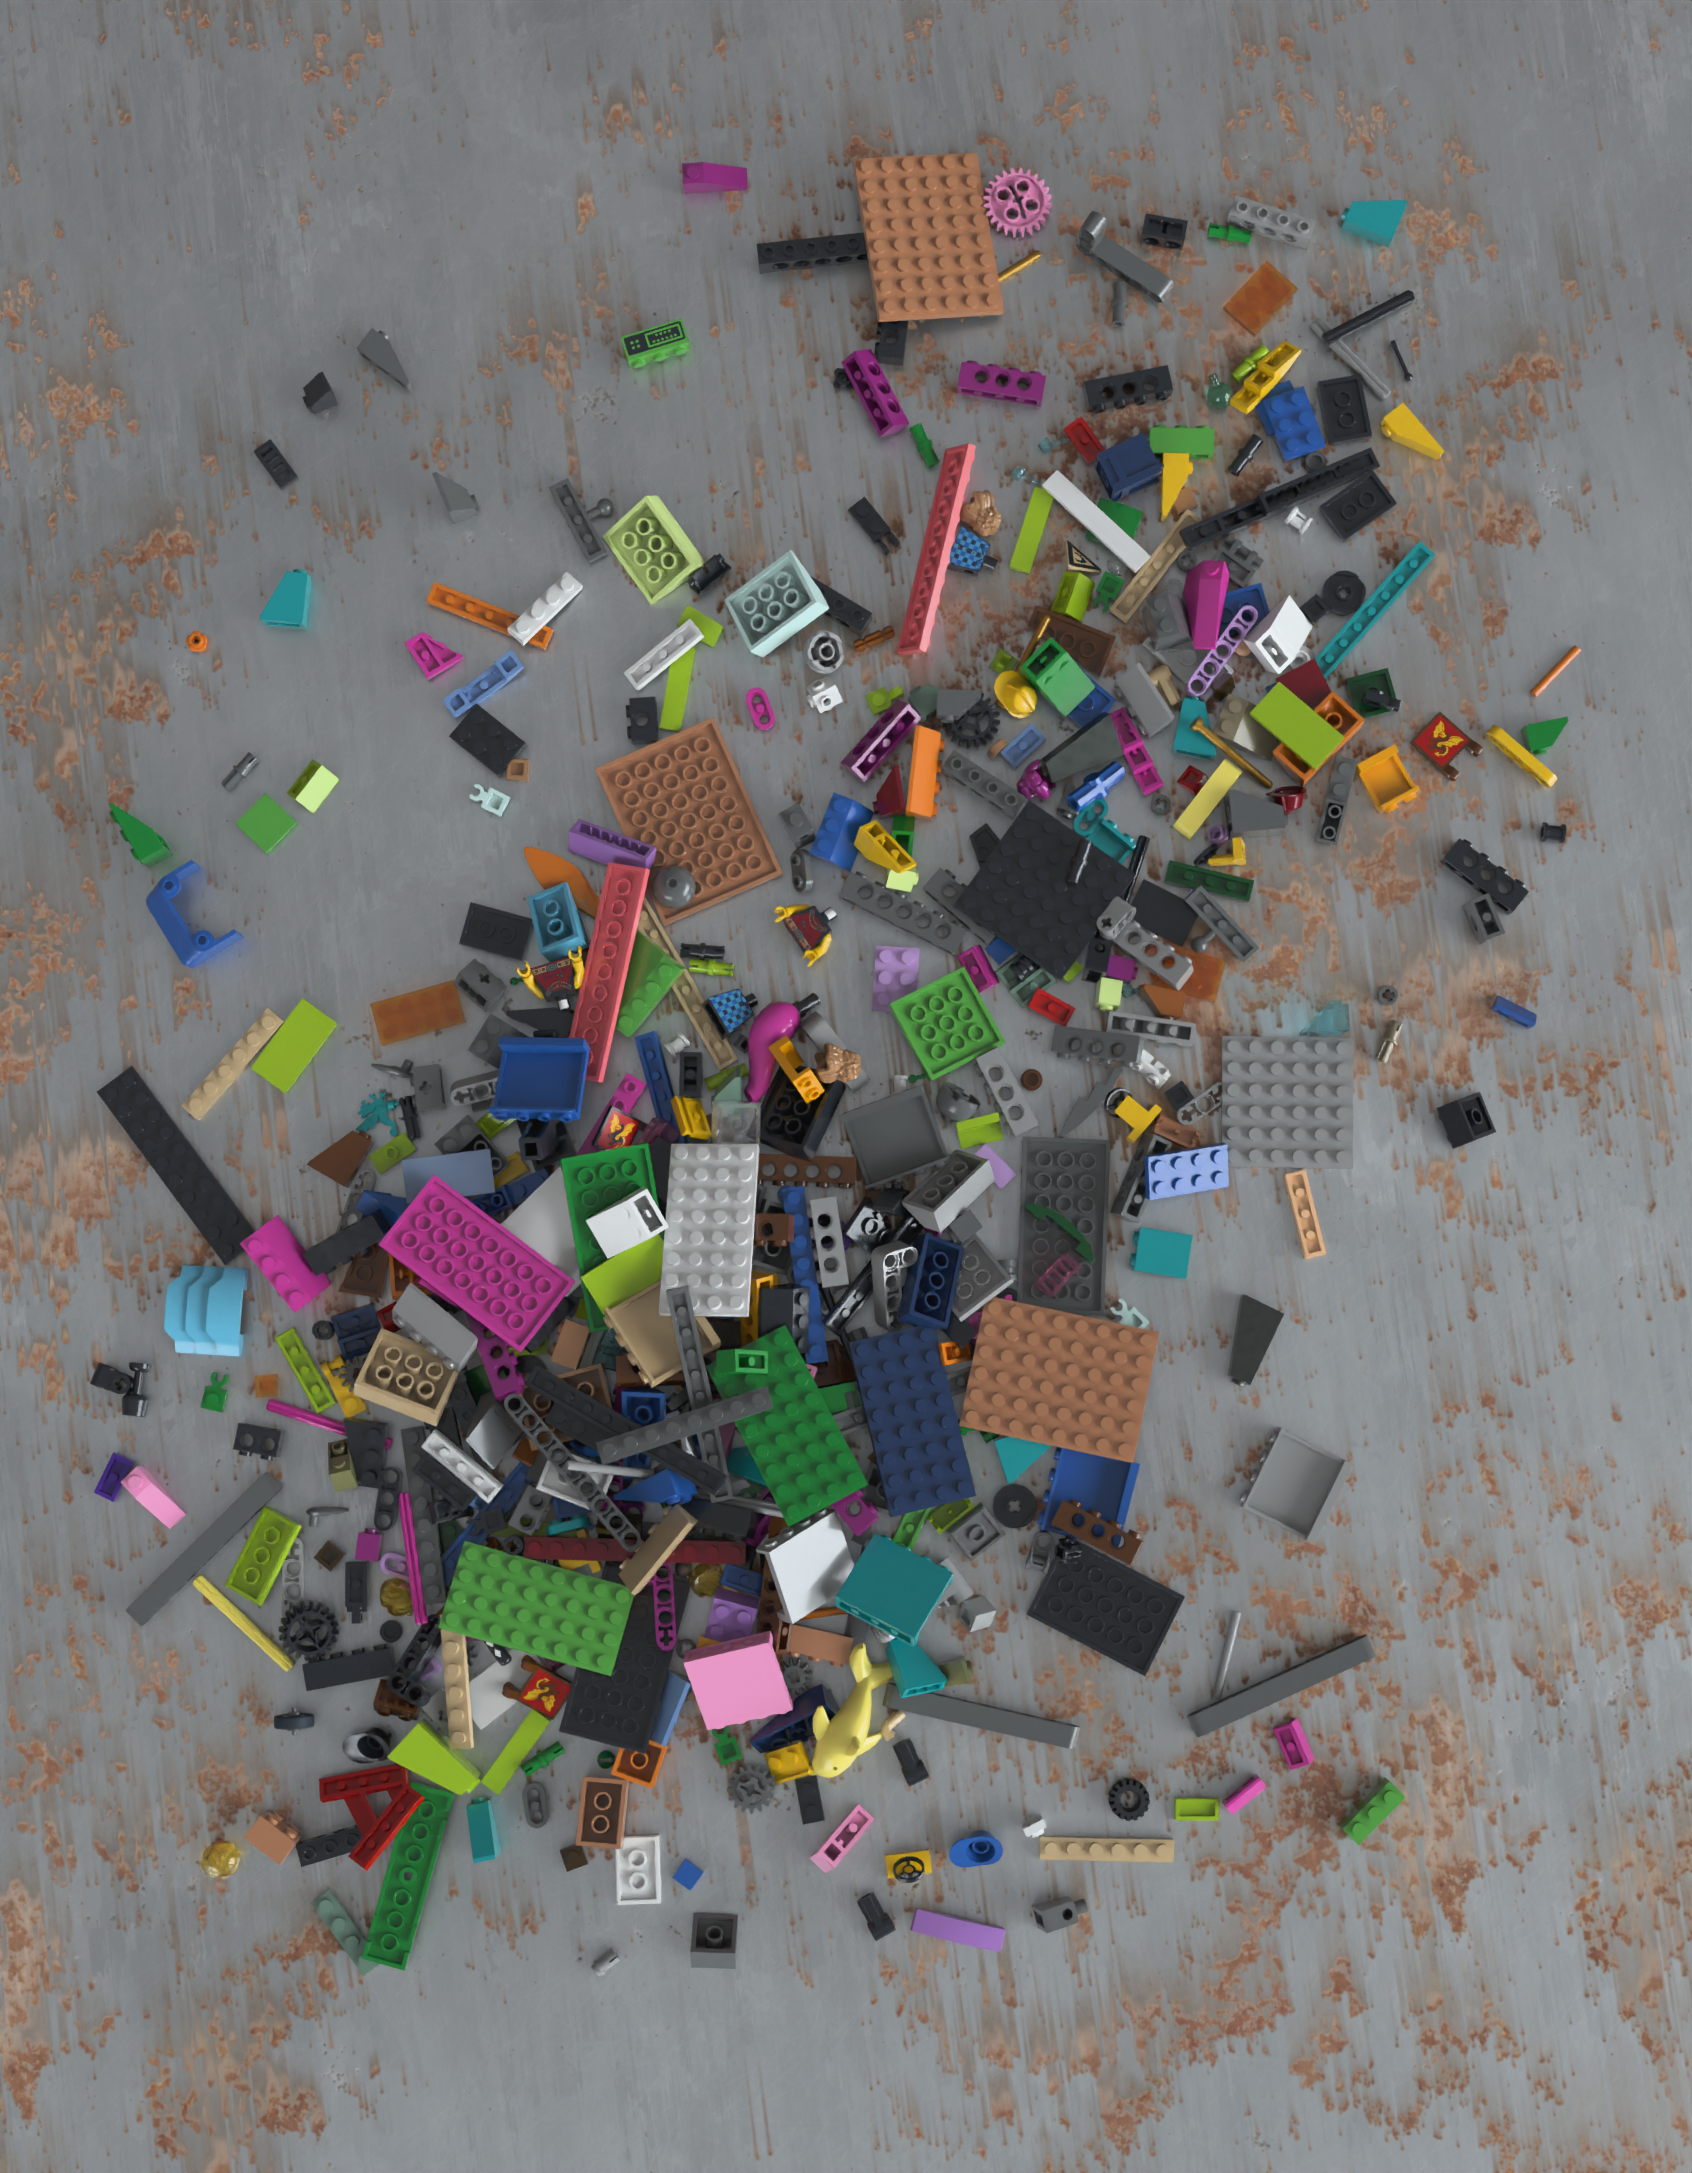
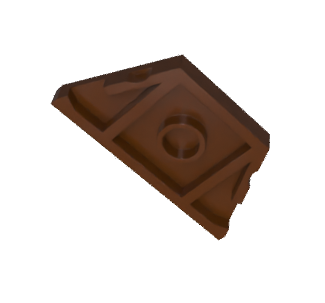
M837 1339L826 1341L829 1361L809 1364L817 1367L814 1381L818 1389L856 1381L852 1361L849 1362L843 1346ZM801 1353L805 1364H807L805 1353Z

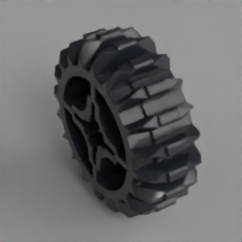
M981 693L980 700L975 704L983 710L973 711L969 709L957 725H954V722L943 723L942 725L945 729L950 728L946 731L945 735L950 736L953 734L951 738L952 743L957 739L959 740L958 747H962L963 742L967 743L966 749H970L971 743H974L975 749H978L980 741L982 745L986 746L987 740L985 738L992 741L994 737L991 733L997 734L998 732L995 726L1000 725V720L994 718L999 717L1000 713L997 711L992 712L997 708V705L992 704L989 706L991 698L988 697L984 701V693ZM988 715V727L982 732L979 721ZM968 716L975 717L974 724L967 723ZM965 729H969L976 735H964L960 732V730L963 731Z
M313 1600L309 1601V1606H305L304 1601H301V1608L293 1604V1613L286 1610L285 1615L287 1618H281L280 1621L283 1625L278 1628L279 1632L282 1633L279 1635V1640L284 1641L282 1644L284 1649L289 1648V1655L296 1652V1659H299L303 1654L305 1661H308L309 1655H313V1658L316 1660L317 1653L320 1652L322 1656H325V1648L330 1651L333 1649L331 1643L337 1642L335 1635L339 1634V1629L335 1627L339 1623L338 1620H333L336 1617L335 1613H329L330 1607L326 1606L322 1609V1602H318L315 1607ZM306 1615H314L319 1618L309 1620L306 1618ZM298 1620L300 1628L295 1631V1635L291 1636V1628L295 1621ZM305 1625L310 1630H313V1636L308 1631L305 1632ZM327 1625V1632L320 1641L317 1634L322 1630L323 1626ZM309 1641L312 1645L306 1646L299 1643Z

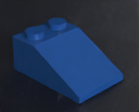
M666 1469L613 1496L615 1500L667 1502L668 1505L677 1502L684 1504L691 1501V1496L697 1494L698 1491L694 1483L672 1470Z

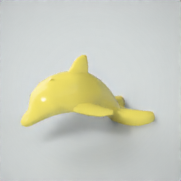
M864 1643L858 1644L852 1650L849 1657V1665L856 1684L844 1705L831 1720H829L823 1705L817 1707L813 1716V1733L817 1744L812 1755V1762L809 1765L810 1769L813 1768L814 1772L809 1774V1776L819 1775L831 1778L839 1775L853 1763L857 1756L873 1748L882 1738L881 1732L867 1736L871 1719V1690L887 1683L894 1677L889 1662L872 1663L870 1661Z

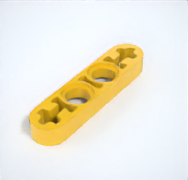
M1492 725L1486 732V736L1490 741L1544 787L1550 788L1557 781V777L1503 729L1497 725Z

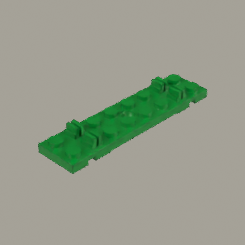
M414 1781L411 1782L410 1787L420 1793L425 1799L396 1835L368 1939L361 1958L403 1971L407 1967L455 1795L454 1792ZM405 1872H411L412 1879L406 1880L404 1877Z

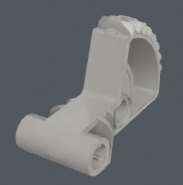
M949 1557L937 1563L939 1566L943 1565L950 1569L953 1573V1581L951 1585L948 1584L934 1608L960 1604L974 1593ZM871 1626L873 1635L880 1643H887L895 1638Z

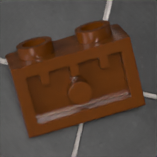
M380 1679L373 1702L374 1711H377L382 1716H398L399 1719L407 1722L411 1720L417 1721L419 1707L392 1692L387 1686V1680ZM397 1682L396 1688L399 1689L403 1684ZM421 1690L415 1693L414 1700L420 1698Z

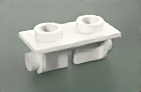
M1143 1048L1140 1065L1134 1064L1132 1069L1144 1076L1149 1084L1160 1089L1171 1076L1169 1069L1159 1061L1154 1066L1151 1065L1150 1062L1154 1057Z

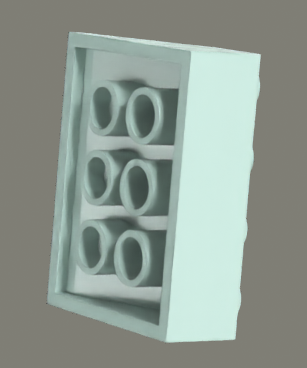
M791 550L725 599L749 651L761 657H765L829 609L820 589Z

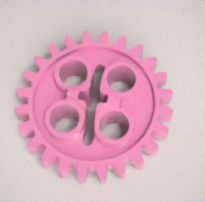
M1011 168L1010 174L1003 170L1002 178L996 174L995 182L989 181L990 188H985L987 196H983V200L986 203L983 207L988 211L986 216H988V219L992 218L990 226L997 224V232L1003 228L1004 236L1010 231L1013 238H1015L1017 232L1020 233L1021 237H1024V231H1027L1030 235H1032V228L1039 231V223L1045 225V217H1049L1050 211L1048 209H1051L1052 203L1049 202L1052 195L1047 194L1049 186L1043 187L1045 180L1037 181L1038 174L1032 177L1030 176V170L1023 174L1022 168L1019 169L1018 173H1015L1014 169ZM1009 186H1011V187L1013 188V190H1014V195H1013L1012 191L1010 190V188H1008ZM1020 186H1024L1028 190L1026 192H1020L1017 188ZM1006 195L1008 199L1000 200L998 196ZM1034 205L1037 209L1030 211L1026 207ZM1021 212H1022L1023 215L1026 217V219H1023V218H1022ZM1013 213L1017 218L1009 219L1007 215Z

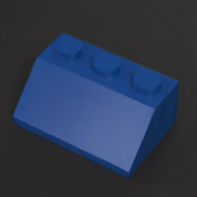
M833 793L810 850V856L851 872L859 852L854 846L858 830L861 826L871 822L874 812L855 800Z

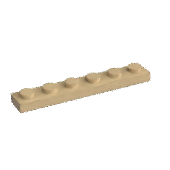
M1189 509L1184 512L1150 556V559L1143 565L1109 611L1127 624L1180 553L1185 549L1186 546L1179 531L1202 521L1200 517Z
M267 1008L182 1104V1107L200 1121L272 1039L284 1021L271 1009Z
M441 1629L450 1750L470 1749L474 1747L466 1636Z
M1039 1836V1859L1174 1862V1839Z

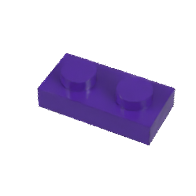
M113 1452L94 1493L112 1502H116L123 1487L121 1481L130 1473L135 1461Z

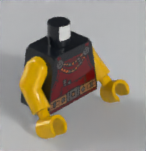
M808 904L790 905L787 907L779 906L771 911V914L777 913L779 915L774 920L776 923L785 918L783 924L804 953L801 960L803 958L810 960L807 965L808 967L826 953L831 942L830 934L832 933L828 923L837 918L836 913L831 907L821 913L815 906Z
M578 946V953L574 954L571 952V947H569V957L530 968L528 962L524 961L526 969L520 970L516 965L517 972L522 976L527 988L539 999H546L547 1002L556 1000L559 1011L570 1009L571 1004L568 996L577 993L585 973L581 958L582 948Z

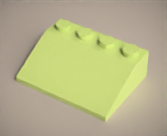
M658 495L645 496L602 536L651 605L689 579L688 576L699 567H704L705 560Z

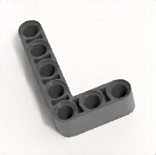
M1091 211L1079 229L1076 243L1077 249L1152 300L1162 303L1173 288L1174 282L1105 236L1107 220L1098 212Z

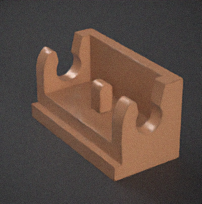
M1160 1114L1151 1134H1156L1172 1142V1144L1187 1149L1196 1146L1195 1143L1201 1133Z

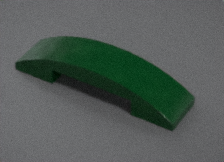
M1027 1203L1023 1207L1039 1221L1045 1216L1049 1217L1079 1243L1074 1251L1090 1264L1095 1261L1088 1242L1070 1221L1057 1212L1040 1205Z

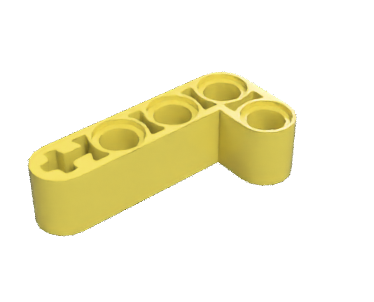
M1227 758L1224 759L1173 827L1190 840L1243 771Z

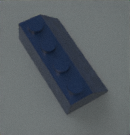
M924 1233L913 1242V1247L918 1251V1258L913 1265L908 1266L897 1320L915 1327L947 1329L964 1247Z

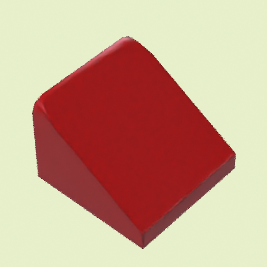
M1189 765L1177 780V783L1196 796L1209 778L1204 772Z
M396 1301L377 1311L383 1328L393 1333L402 1329L393 1322L392 1311L397 1303Z

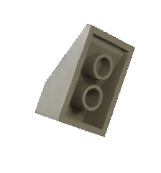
M1228 693L1213 732L1229 746L1271 762L1274 755L1272 752L1276 749L1279 740L1250 716V712L1257 705Z

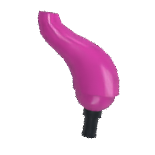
M811 993V995L800 1002L795 1001L792 1004L780 1001L776 1003L771 1002L760 1011L753 1021L748 1037L749 1079L744 1089V1094L751 1104L756 1103L768 1091L772 1080L776 1059L768 1047L785 1035L789 1040L794 1038V1034L800 1027L801 1018L806 1016L808 1011L821 1004L819 997L815 993Z

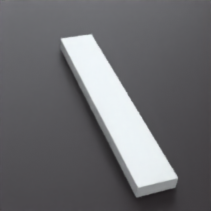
M1058 470L1042 484V487L1134 573L1150 559V555Z

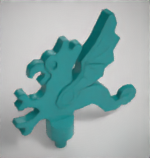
M379 1091V1099L375 1097L374 1093L373 1095L369 1094V1097L373 1098V1103L370 1104L368 1102L366 1105V1100L361 1102L362 1106L358 1115L362 1114L361 1118L364 1119L366 1117V1119L356 1128V1131L364 1130L367 1132L369 1129H374L380 1119L381 1123L392 1127L389 1132L390 1135L396 1136L398 1133L397 1125L388 1118L387 1111L396 1109V1106L401 1105L400 1101H383L386 1092L382 1093V1091Z

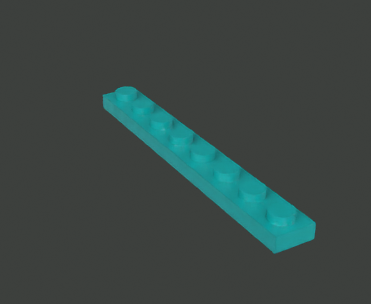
M1419 541L1315 658L1325 680L1435 557L1436 554Z

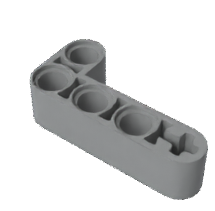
M815 1011L801 1022L800 1028L820 1052L825 1051L824 1044L826 1042L839 1046L842 1050L847 1049L818 1012ZM862 1069L856 1080L845 1082V1084L854 1093L867 1083L870 1078Z
M499 1070L455 1081L450 1088L452 1103L457 1106H464L495 1098ZM478 1085H485L487 1087L485 1090L476 1089Z
M902 1241L879 1246L871 1254L875 1321L877 1325L890 1332L899 1331L903 1326V1322L897 1320L902 1298L900 1269L913 1265L918 1258L916 1248Z

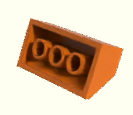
M1334 691L1313 711L1345 738L1316 770L1312 769L1283 743L1272 752L1286 773L1302 787L1363 726L1365 719Z
M915 725L906 816L915 817V820L931 821L932 815L936 816L938 803L933 801L934 794L939 795L940 782L936 781V773H941L942 760H938L939 752H943L945 739H940L941 732Z

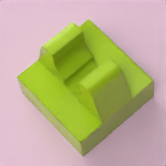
M1000 648L988 668L997 674H1001L1004 671L1013 670L1019 660Z

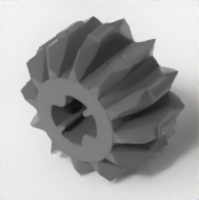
M355 1356V1364L350 1359H347L346 1363L349 1368L346 1366H341L340 1368L342 1371L347 1372V1374H340L339 1379L347 1378L342 1383V1386L345 1387L350 1383L351 1386L348 1390L350 1393L353 1391L356 1381L353 1379L354 1370L358 1369L359 1372L367 1359L366 1357L363 1358L362 1363H359V1357Z
M789 1657V1666L784 1661L780 1663L785 1669H781L786 1686L789 1687V1695L792 1692V1688L795 1689L796 1695H800L799 1687L804 1691L808 1690L804 1682L812 1684V1679L805 1676L812 1675L813 1671H805L809 1666L808 1662L800 1666V1657H798L796 1664L793 1663V1658ZM793 1671H797V1676L800 1679L796 1678L795 1682L791 1681V1676L788 1675L789 1672L792 1674Z

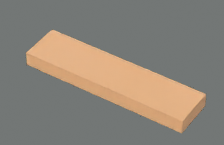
M1302 1169L1283 1174L1304 1259L1326 1254L1306 1170Z

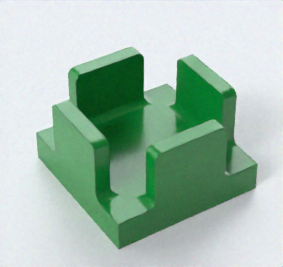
M854 1381L819 1388L831 1414L848 1410L846 1392L852 1393L854 1407L859 1406Z

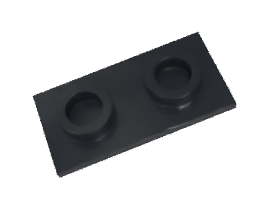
M720 553L717 556L713 555L704 563L707 571L704 572L699 567L688 576L687 583L694 592L700 595L707 591L718 579L724 577L731 569V566L724 561L725 559Z

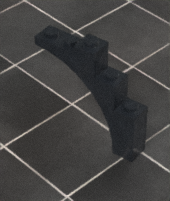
M556 1029L538 1030L533 1032V1037L557 1038ZM529 1119L524 1133L518 1139L521 1161L543 1160L558 1147L555 1124L560 1120L550 1119V1121L544 1122L538 1119Z

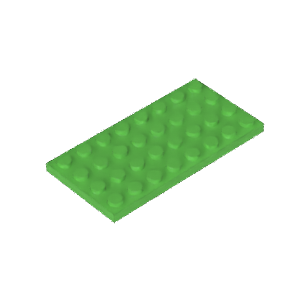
M464 1541L438 1628L611 1677L634 1595L624 1585L521 1556L509 1555L503 1551Z

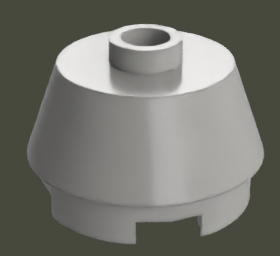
M829 631L814 632L808 637L803 647L802 656L804 662L817 673L828 674L835 671L844 659L841 639Z

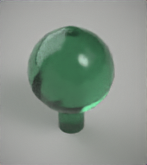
M1216 373L1208 376L1211 387L1207 392L1208 402L1214 408L1226 409L1230 405L1233 391L1228 384L1219 382Z

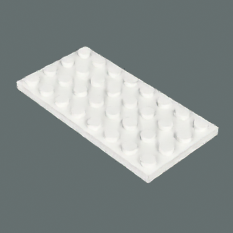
M671 1144L666 1223L669 1227L665 1229L659 1301L660 1316H671L666 1290L688 1285L695 1316L749 1317L759 1161L758 1144Z

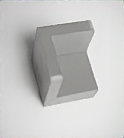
M984 1596L963 1601L957 1618L969 1632L989 1627L995 1616L996 1609Z

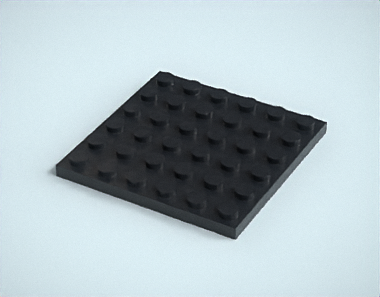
M1029 800L959 897L954 907L1061 982L1098 930L1097 919L1115 897L1122 896L1136 874L1095 845H1092L1087 858L1088 865L1083 869L1079 884L1065 880L1072 864L1070 860L1072 856H1075L1080 838H1085Z

